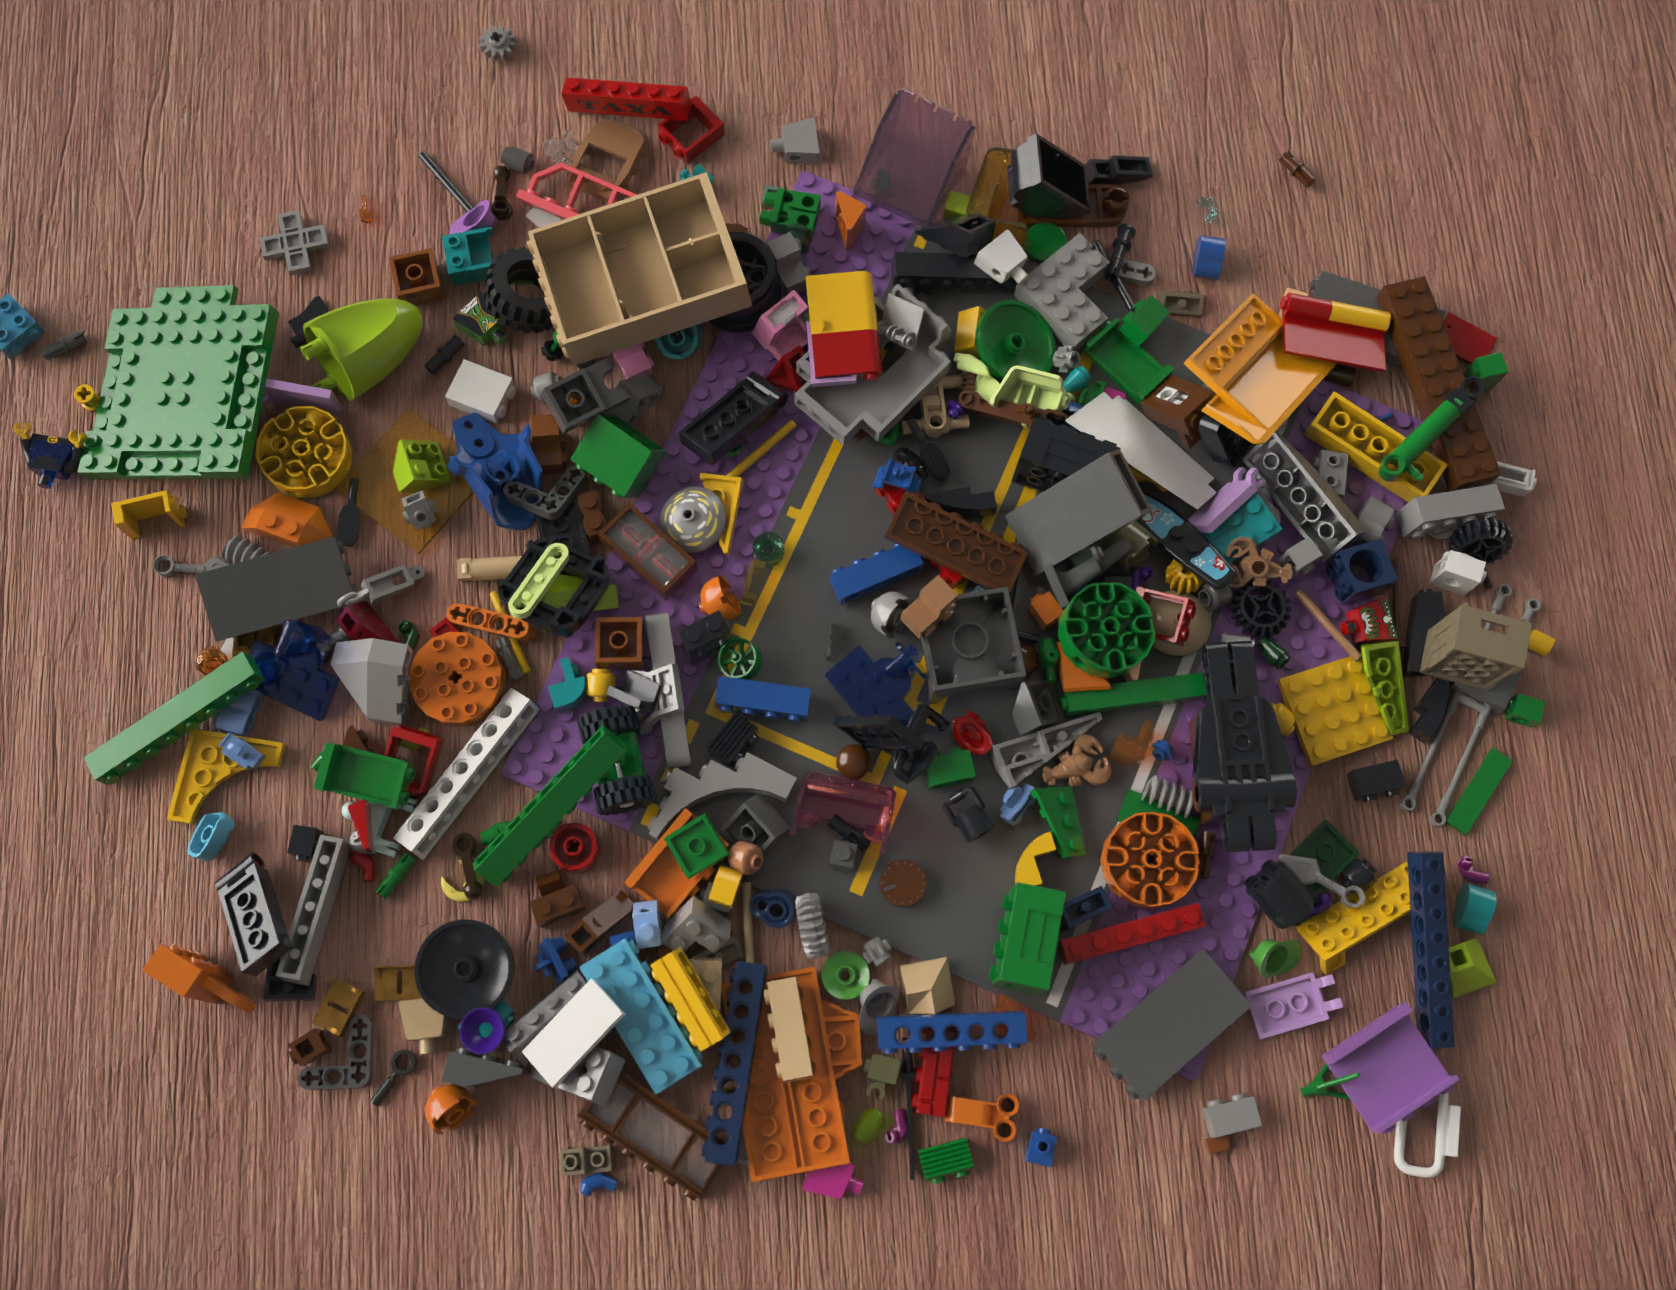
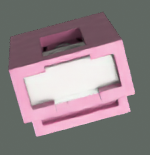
M793 290L760 316L752 334L765 350L768 349L778 361L798 345L803 348L808 344L807 326L802 321L808 306L797 292Z

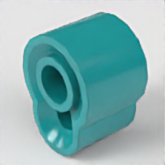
M1464 884L1457 896L1453 926L1483 935L1495 912L1496 893L1471 884Z

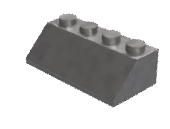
M578 970L505 1030L503 1043L523 1066L530 1061L522 1051L587 984V981Z

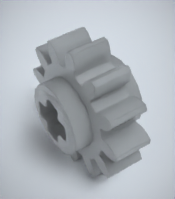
M491 25L492 31L489 32L484 29L485 36H479L481 43L479 46L481 52H484L486 59L492 56L493 61L496 62L497 58L501 57V60L504 62L506 55L513 57L511 50H517V41L510 28L504 31L503 25H500L499 29H495V26Z

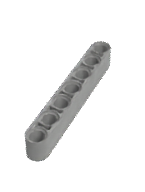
M669 613L645 615L653 670L669 664H676ZM682 710L671 714L669 717H662L660 719L668 769L691 765L684 711Z

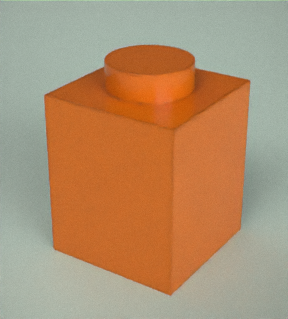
M1050 592L1044 595L1039 593L1030 600L1031 603L1028 611L1043 631L1059 622V617L1063 610Z

